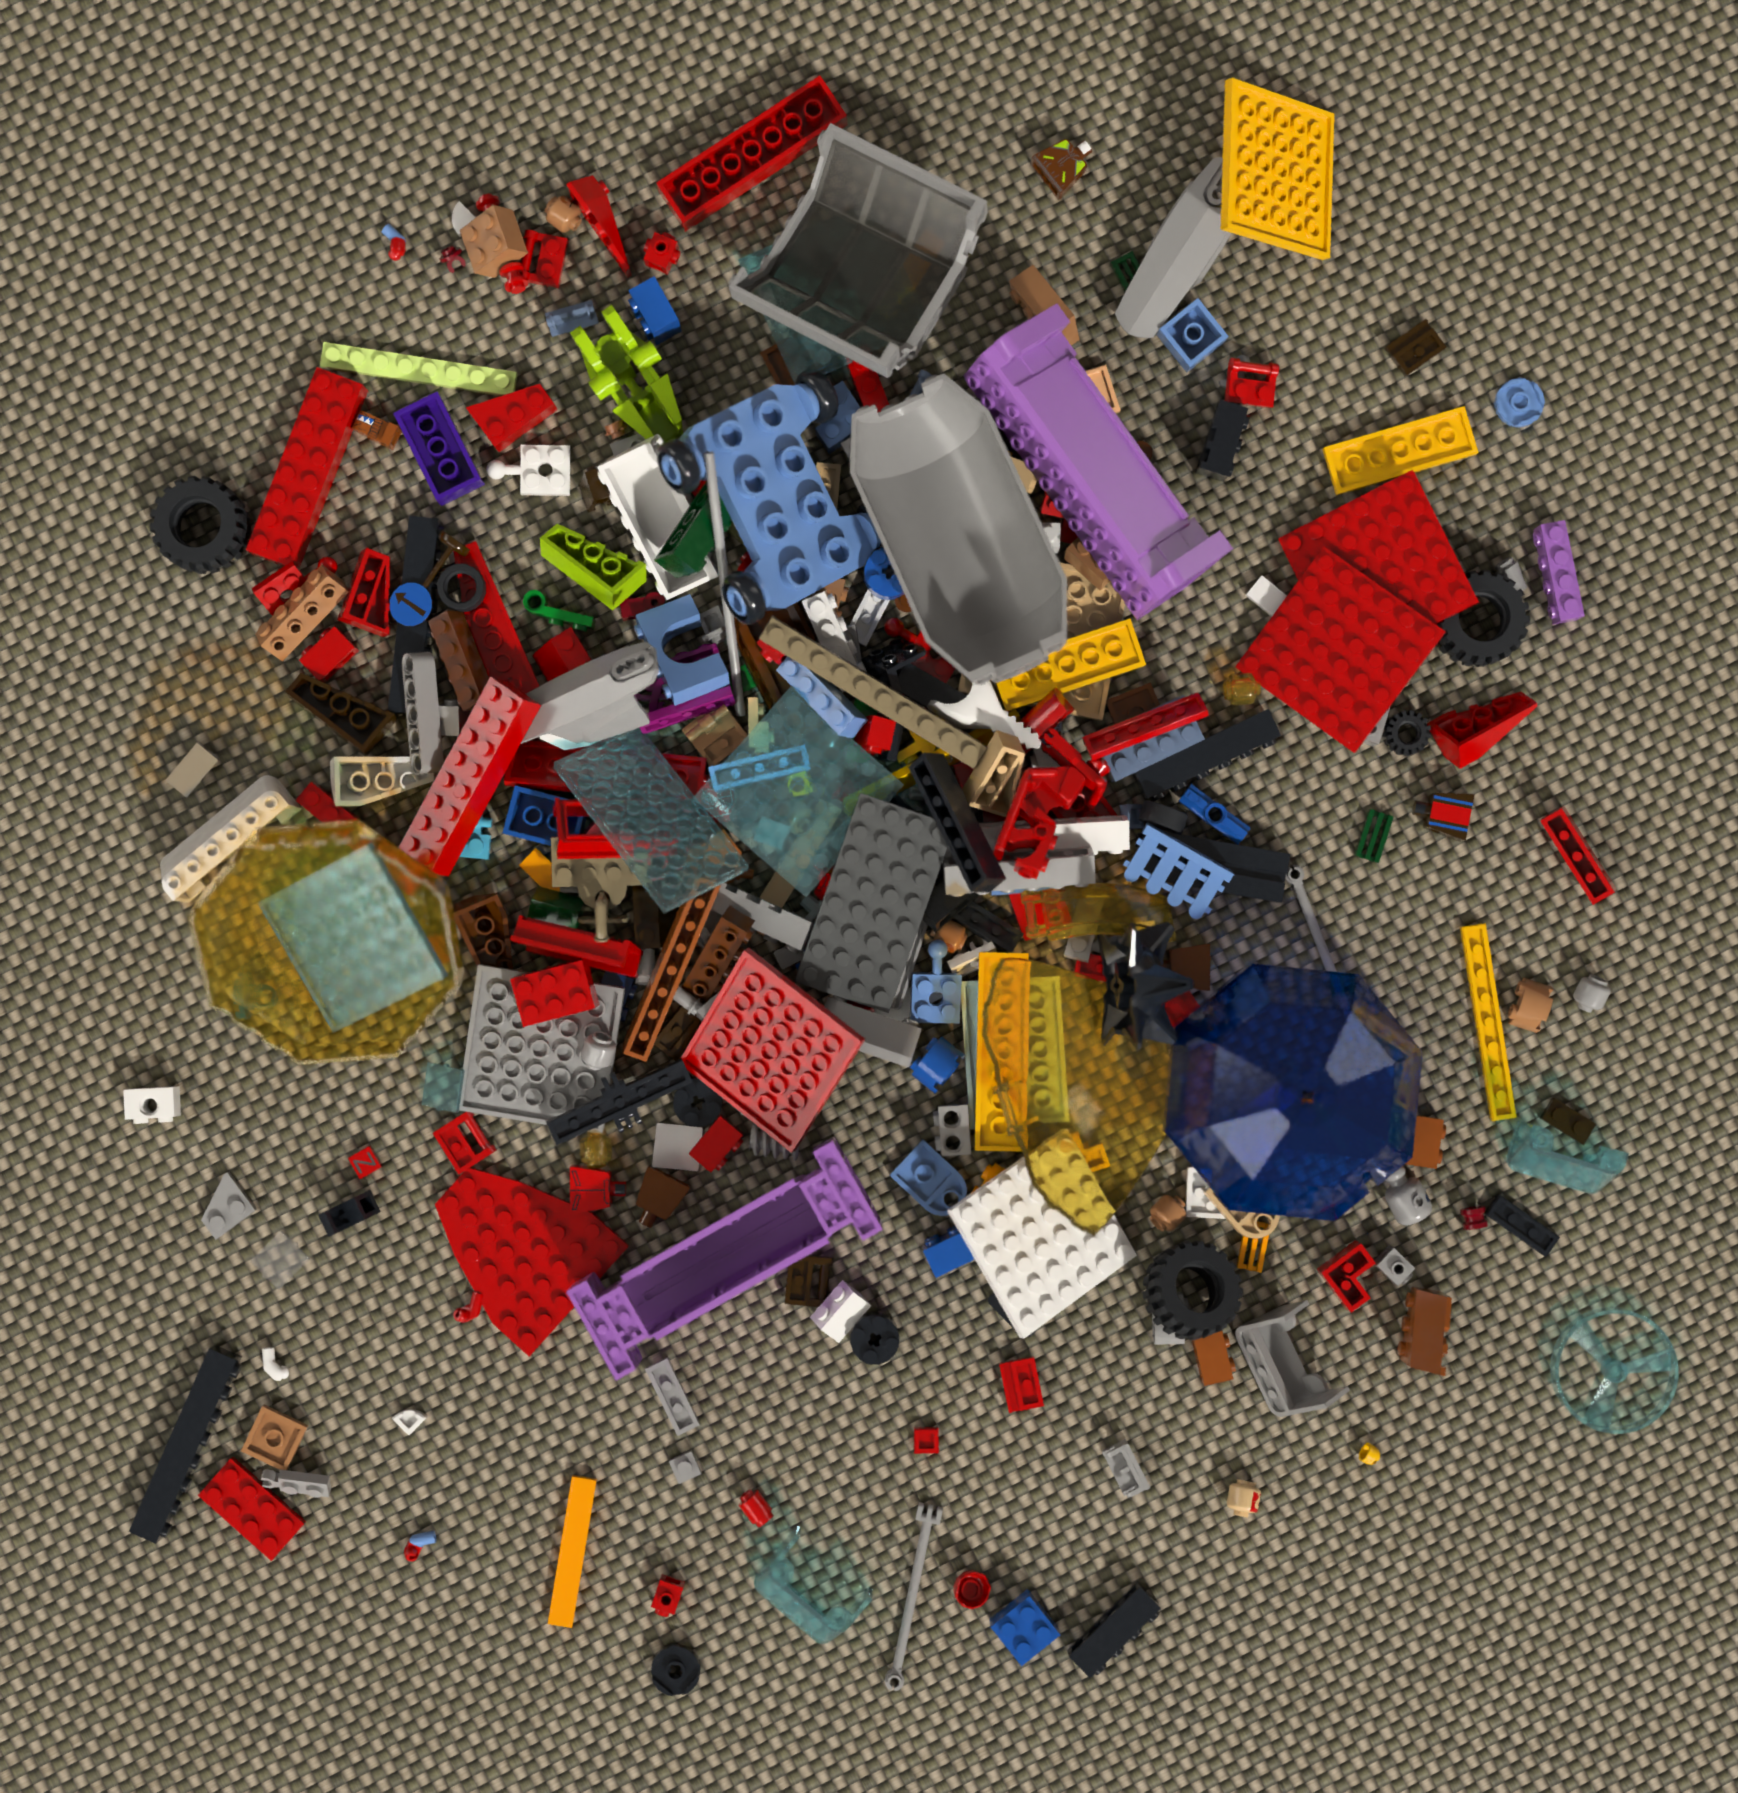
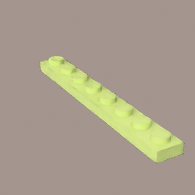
M323 342L320 367L324 369L497 396L515 392L518 375L514 371Z

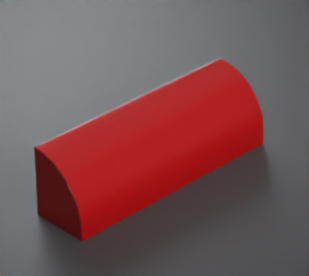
M1055 687L1018 722H1023V728H1031V734L1038 733V738L1041 741L1044 738V733L1049 734L1048 729H1054L1075 709ZM1022 744L1025 755L1033 749H1026L1025 744Z

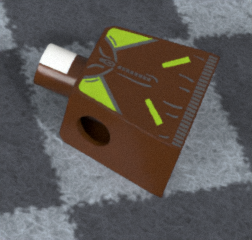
M1063 139L1033 155L1030 165L1059 201L1086 172L1087 164L1084 158L1092 153V149L1085 140L1073 147L1068 139Z

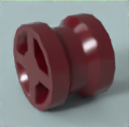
M1471 1206L1460 1209V1214L1464 1217V1223L1462 1224L1464 1230L1480 1229L1488 1226L1487 1220L1484 1219L1485 1206Z

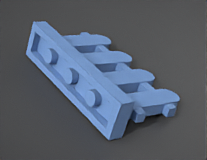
M1147 822L1142 830V833L1146 836L1144 839L1138 838L1136 841L1139 848L1131 861L1126 859L1123 863L1127 867L1124 872L1125 879L1129 882H1134L1140 875L1148 879L1146 890L1150 894H1157L1161 888L1169 891L1167 901L1171 906H1179L1185 900L1191 904L1189 915L1194 919L1201 918L1204 912L1210 914L1212 910L1209 907L1210 902L1217 891L1223 892L1225 886L1221 885L1222 882L1225 880L1229 883L1234 876V872ZM1159 843L1167 847L1165 852L1157 848ZM1152 854H1155L1161 859L1151 874L1144 870ZM1183 856L1188 859L1187 864L1179 861V857ZM1176 866L1182 872L1174 886L1165 881L1173 867ZM1202 868L1210 872L1208 877L1200 873ZM1197 878L1204 882L1196 897L1193 898L1187 892Z

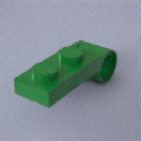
M530 590L524 595V607L533 615L549 619V624L563 627V624L566 623L573 625L572 629L581 632H587V629L594 630L596 623L594 617L548 607L547 598L538 590ZM540 597L542 599L541 605L536 609L530 608L531 599Z

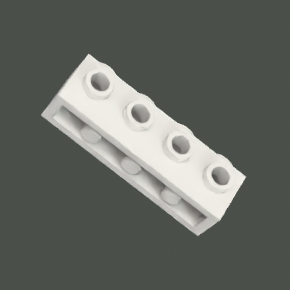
M827 590L803 600L802 603L820 644L867 672L863 662L858 663L855 656L858 651L852 639L848 640L845 634L848 628L843 617H838L835 611L838 605L833 594L828 595Z

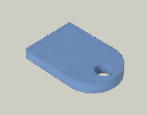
M924 1139L889 1174L920 1205L934 1215H949L947 1210L952 1206H948L944 1202V1197L947 1193H956L958 1202L967 1195V1187L962 1175Z

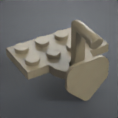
M551 837L552 887H577L583 902L592 909H595V915L578 917V923L595 924L596 936L594 940L596 942L608 941L607 923L628 922V916L609 914V910L621 903L626 895L627 886L652 885V857L557 859L558 837ZM598 892H600V894L598 895L597 901H596V898H595V897H596V894H597Z

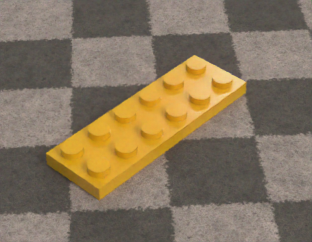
M1465 406L1333 444L1322 449L1336 496L1395 479L1412 469L1416 473L1479 453Z
M1130 618L1067 639L1064 647L1059 652L1055 651L1049 654V659L1022 674L995 684L1004 710L1009 712L1041 701L1055 687L1063 694L1144 667L1146 662Z

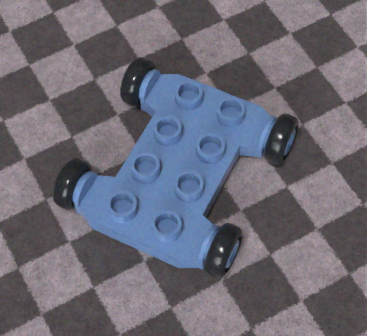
M816 369L802 372L796 378L795 385L775 384L687 428L680 440L668 439L657 449L656 458L661 475L671 489L679 494H688L699 486L700 480H707L704 452H714L719 495L752 559L751 564L745 571H734L728 574L722 581V593L725 603L733 616L743 624L753 625L765 616L766 611H778L789 607L864 566L873 550L884 548L864 502L858 507L857 514L839 516L800 436L812 421L818 424L827 423L838 413L839 404L835 388L831 381Z

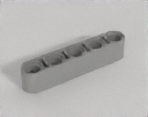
M431 652L406 653L402 658V672L411 769L417 775L437 773L443 765L435 660Z

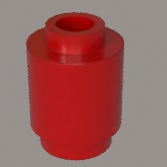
M749 1489L739 1497L741 1502L738 1506L750 1522L756 1524L758 1528L766 1524L774 1516L771 1512L772 1508L758 1490L752 1491Z

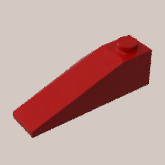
M593 175L570 181L566 185L573 202L579 206L583 216L629 278L632 274L607 196L609 193L607 186L602 180L597 181Z
M1517 692L1493 699L1491 704L1478 707L1477 704L1471 705L1469 710L1456 713L1455 710L1446 712L1428 722L1427 725H1430V732L1443 756L1461 769L1482 757L1537 707V702L1523 692Z

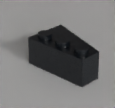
M1221 399L1218 401L1195 473L1222 482L1227 477H1231L1235 466L1233 459L1235 453H1239L1243 439H1240L1242 429L1246 430L1250 420V416L1247 415V407Z

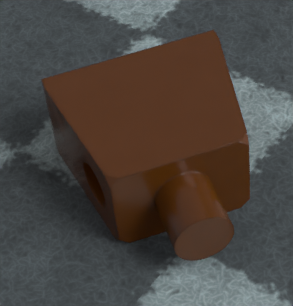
M1210 944L1168 950V960H1163V967L1193 979V989L1210 991Z
M649 1165L636 1201L637 1206L645 1209L638 1222L652 1228L657 1217L667 1220L690 1190L691 1185Z

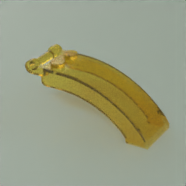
M1094 883L1086 887L1068 885L1061 889L1051 888L1035 892L1026 890L1021 893V902L1025 905L1027 919L1026 936L1031 939L1047 936L1048 940L1055 941L1095 934L1124 935L1130 923L1136 924L1137 930L1167 921L1174 927L1167 897L1159 893L1150 894L1146 889L1114 883ZM1036 903H1042L1044 925L1037 924L1034 905ZM1175 930L1168 942L1177 941Z

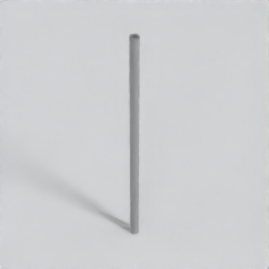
M708 451L704 452V461L733 694L736 702L735 710L736 716H744L746 712L734 616L728 609L722 593V581L729 573L714 452Z

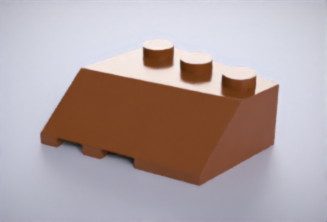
M1413 1286L1411 1287V1292L1407 1293L1405 1305L1408 1307L1407 1317L1404 1316L1402 1319L1401 1329L1404 1331L1403 1341H1399L1397 1354L1400 1356V1360L1409 1367L1446 1376V1367H1442L1441 1364L1442 1357L1448 1352L1446 1337H1444V1332H1448L1450 1328L1452 1297L1441 1291Z

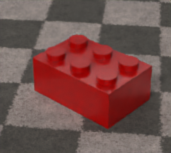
M581 958L517 975L510 979L523 1027L595 1009L600 1005L587 959Z

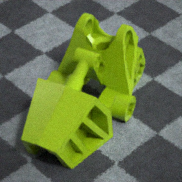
M612 305L602 310L601 313L613 333L601 337L595 345H593L581 326L570 332L581 351L590 378L588 384L600 401L611 395L618 405L612 411L645 439L659 434L663 441H666L668 439H677L683 434L682 419L668 373L659 377L652 367L662 360L660 354L650 340L644 342L628 330ZM631 360L648 383L644 390L633 379L637 375L630 364ZM624 384L631 391L630 398L626 396L621 388Z

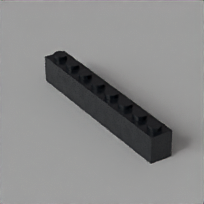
M409 516L402 585L405 583L422 585L442 556L443 551L440 550L441 541L438 535L441 530L446 532V528L442 526L443 523L438 518ZM436 574L427 587L433 600V609L429 618L417 626H405L397 622L388 704L389 712L406 715L402 658L404 654L415 652L432 653V647H429L430 638L433 637L431 636V628L428 621L432 619L433 613L436 614L438 600L434 598L435 589H437V582L440 577L439 574Z
M217 1345L208 1349L130 1527V1533L155 1544L162 1538L166 1539L172 1528L170 1520L173 1515L176 1516L182 1505V1501H180L183 1492H187L192 1483V1478L189 1477L192 1470H196L202 1460V1456L199 1455L202 1447H206L212 1437V1433L209 1432L212 1424H216L222 1414V1410L219 1409L222 1401H226L230 1396L232 1387L229 1385L232 1379H236L241 1371L242 1365L239 1363L242 1356Z

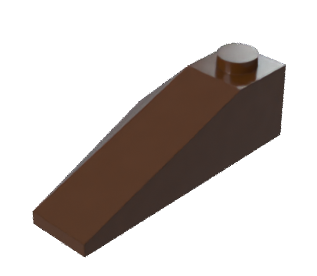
M498 894L474 895L453 904L451 914L476 966L484 964L513 969L508 916Z

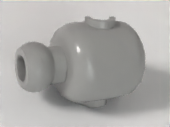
M1400 1163L1386 1167L1382 1171V1176L1390 1184V1187L1385 1192V1199L1396 1221L1401 1225L1408 1226L1428 1217L1432 1212V1203L1421 1181L1416 1177L1406 1178L1405 1168Z

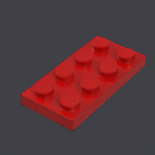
M231 1457L198 1496L272 1561L306 1521L269 1488L262 1487L263 1483L237 1459Z

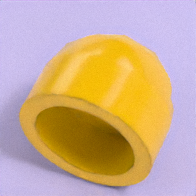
M1370 1443L1364 1444L1359 1452V1460L1369 1465L1376 1464L1380 1459L1379 1449Z

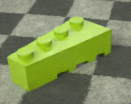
M554 525L540 537L541 556L611 610L617 608L647 581L646 563L639 560L637 562L630 560L628 555L608 550L602 543L588 541L584 535L562 525Z

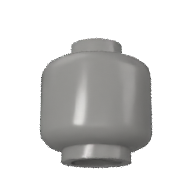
M1592 974L1589 977H1582L1573 994L1574 999L1579 1003L1577 1007L1589 1013L1593 1009H1603L1611 992L1607 986L1608 982Z
M594 1032L585 1038L581 1059L592 1070L607 1068L612 1064L616 1044L609 1034Z

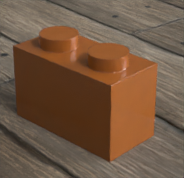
M1221 1330L1205 1338L1192 1340L1200 1379L1204 1386L1233 1380L1232 1372H1236L1233 1358L1228 1357L1226 1348L1230 1347L1227 1333H1223Z

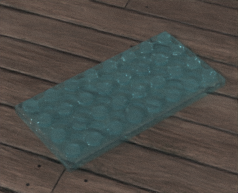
M640 728L603 739L554 762L555 771L663 913L748 871V863L646 733L642 734Z

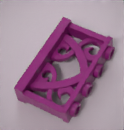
M716 643L703 644L696 650L679 652L670 659L678 663H693L719 653ZM657 677L654 683L644 689L647 692H652L651 695L635 694L638 702H649V713L647 715L649 716L650 723L639 727L643 735L716 711L723 704L726 707L736 704L731 687L727 685L724 688L674 706L672 699H667L662 694L663 689L661 685L664 683L662 678L657 679ZM660 700L671 701L672 705L663 708L665 701L660 702Z

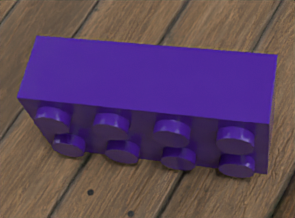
M438 391L393 413L436 501L441 506L485 485Z

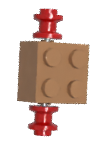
M489 193L484 194L476 202L477 210L483 213L460 229L475 274L492 278L500 275L502 278H507V282L504 284L505 290L512 292V294H519L529 284L527 277L520 274L524 270L522 263L517 262L528 254L513 210L500 207L498 196Z

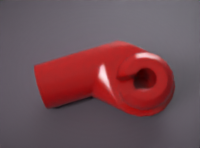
M473 1291L470 1304L457 1308L453 1313L454 1319L458 1322L466 1323L478 1317L482 1307L483 1294Z

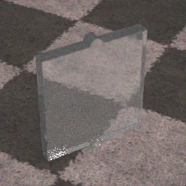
M281 1230L250 1262L262 1273L263 1278H267L280 1290L310 1258L298 1247L297 1242H293Z

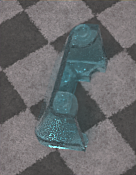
M1517 1121L1506 1161L1510 1169L1585 1193L1595 1194L1623 1171L1629 1153L1599 1146L1596 1153L1591 1155L1584 1154L1583 1160L1551 1151L1554 1138L1548 1129Z

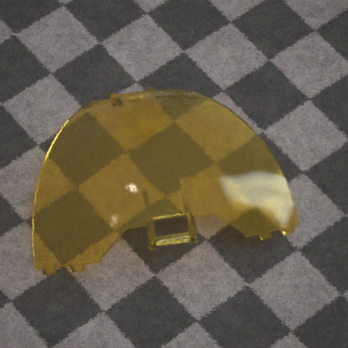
M1001 958L993 972L989 994L983 1007L982 1037L994 1064L997 1085L992 1087L994 1095L997 1094L1008 1126L1006 1128L1008 1136L1014 1134L1016 1141L1023 1151L1031 1184L1042 1195L1043 1201L1053 1210H1057L1070 1220L1073 1226L1082 1232L1086 1231L1095 1236L1111 1220L1131 1193L1160 1147L1186 1100L1178 1075L1197 1068L1188 1052L1181 1031L1183 1026L1181 1022L1172 1025L1179 1035L1175 1044L1183 1064L1176 1068L1173 1066L1166 1043L1143 1039L1141 1049L1136 1051L1127 1036L1115 1034L1103 1046L1101 1031L1104 1010L1103 995L1106 992V983L1061 967L1034 960Z

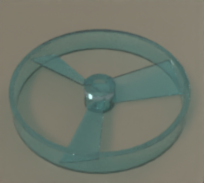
M1607 1307L1584 1313L1564 1329L1553 1349L1550 1373L1553 1388L1560 1403L1574 1418L1597 1431L1624 1434L1645 1428L1665 1412L1676 1392L1679 1367L1676 1352L1671 1341L1657 1324L1631 1310ZM1612 1313L1638 1317L1656 1331L1666 1350L1623 1363L1615 1358H1610L1587 1321ZM1570 1337L1601 1364V1372L1604 1376L1583 1418L1568 1404L1559 1380L1560 1357ZM1669 1371V1380L1665 1393L1658 1405L1647 1416L1629 1425L1610 1427L1618 1383L1624 1381L1628 1373Z

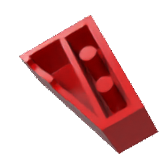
M540 384L466 407L498 452L504 450L558 410Z
M365 548L360 552L348 587L349 593L344 598L337 620L381 637L389 635V556L369 548Z

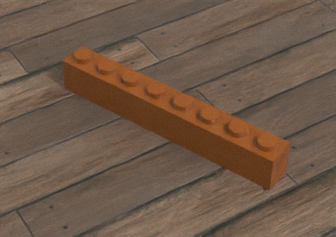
M697 868L695 869L622 1043L623 1054L647 1062L721 887L719 876Z

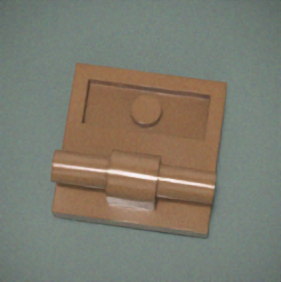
M724 704L716 711L698 716L682 729L701 756L707 758V763L710 767L718 765L749 741L747 733Z

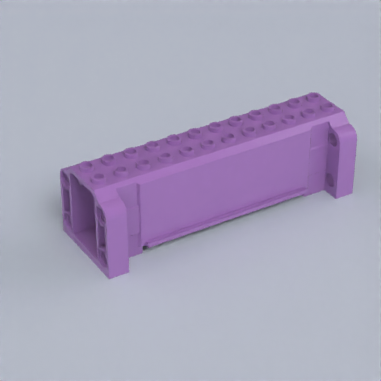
M1055 304L1000 337L979 356L963 377L976 397L980 399L982 405L989 410L996 425L1006 435L1011 446L1025 462L1026 467L1031 470L1039 481L1041 488L1046 491L1054 502L1056 509L1064 516L1069 527L1082 541L1084 548L1097 562L1099 569L1104 572L1112 583L1114 590L1120 594L1127 608L1136 620H1139L1188 587L1233 548L1221 531L1208 537L1195 517L1187 519L1189 515L1075 358L1077 353L1062 333L1070 321L1059 305Z
M834 1136L813 1149V1154L821 1167L807 1175L802 1174L795 1179L787 1181L621 1275V1280L605 1288L595 1272L573 1283L566 1292L615 1380L637 1369L642 1360V1355L636 1344L653 1336L656 1340H659L828 1244L827 1238L844 1226L853 1223L862 1241L883 1230L882 1221Z

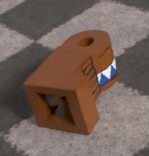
M359 410L351 427L357 433L391 450H394L402 433L398 425L386 422Z

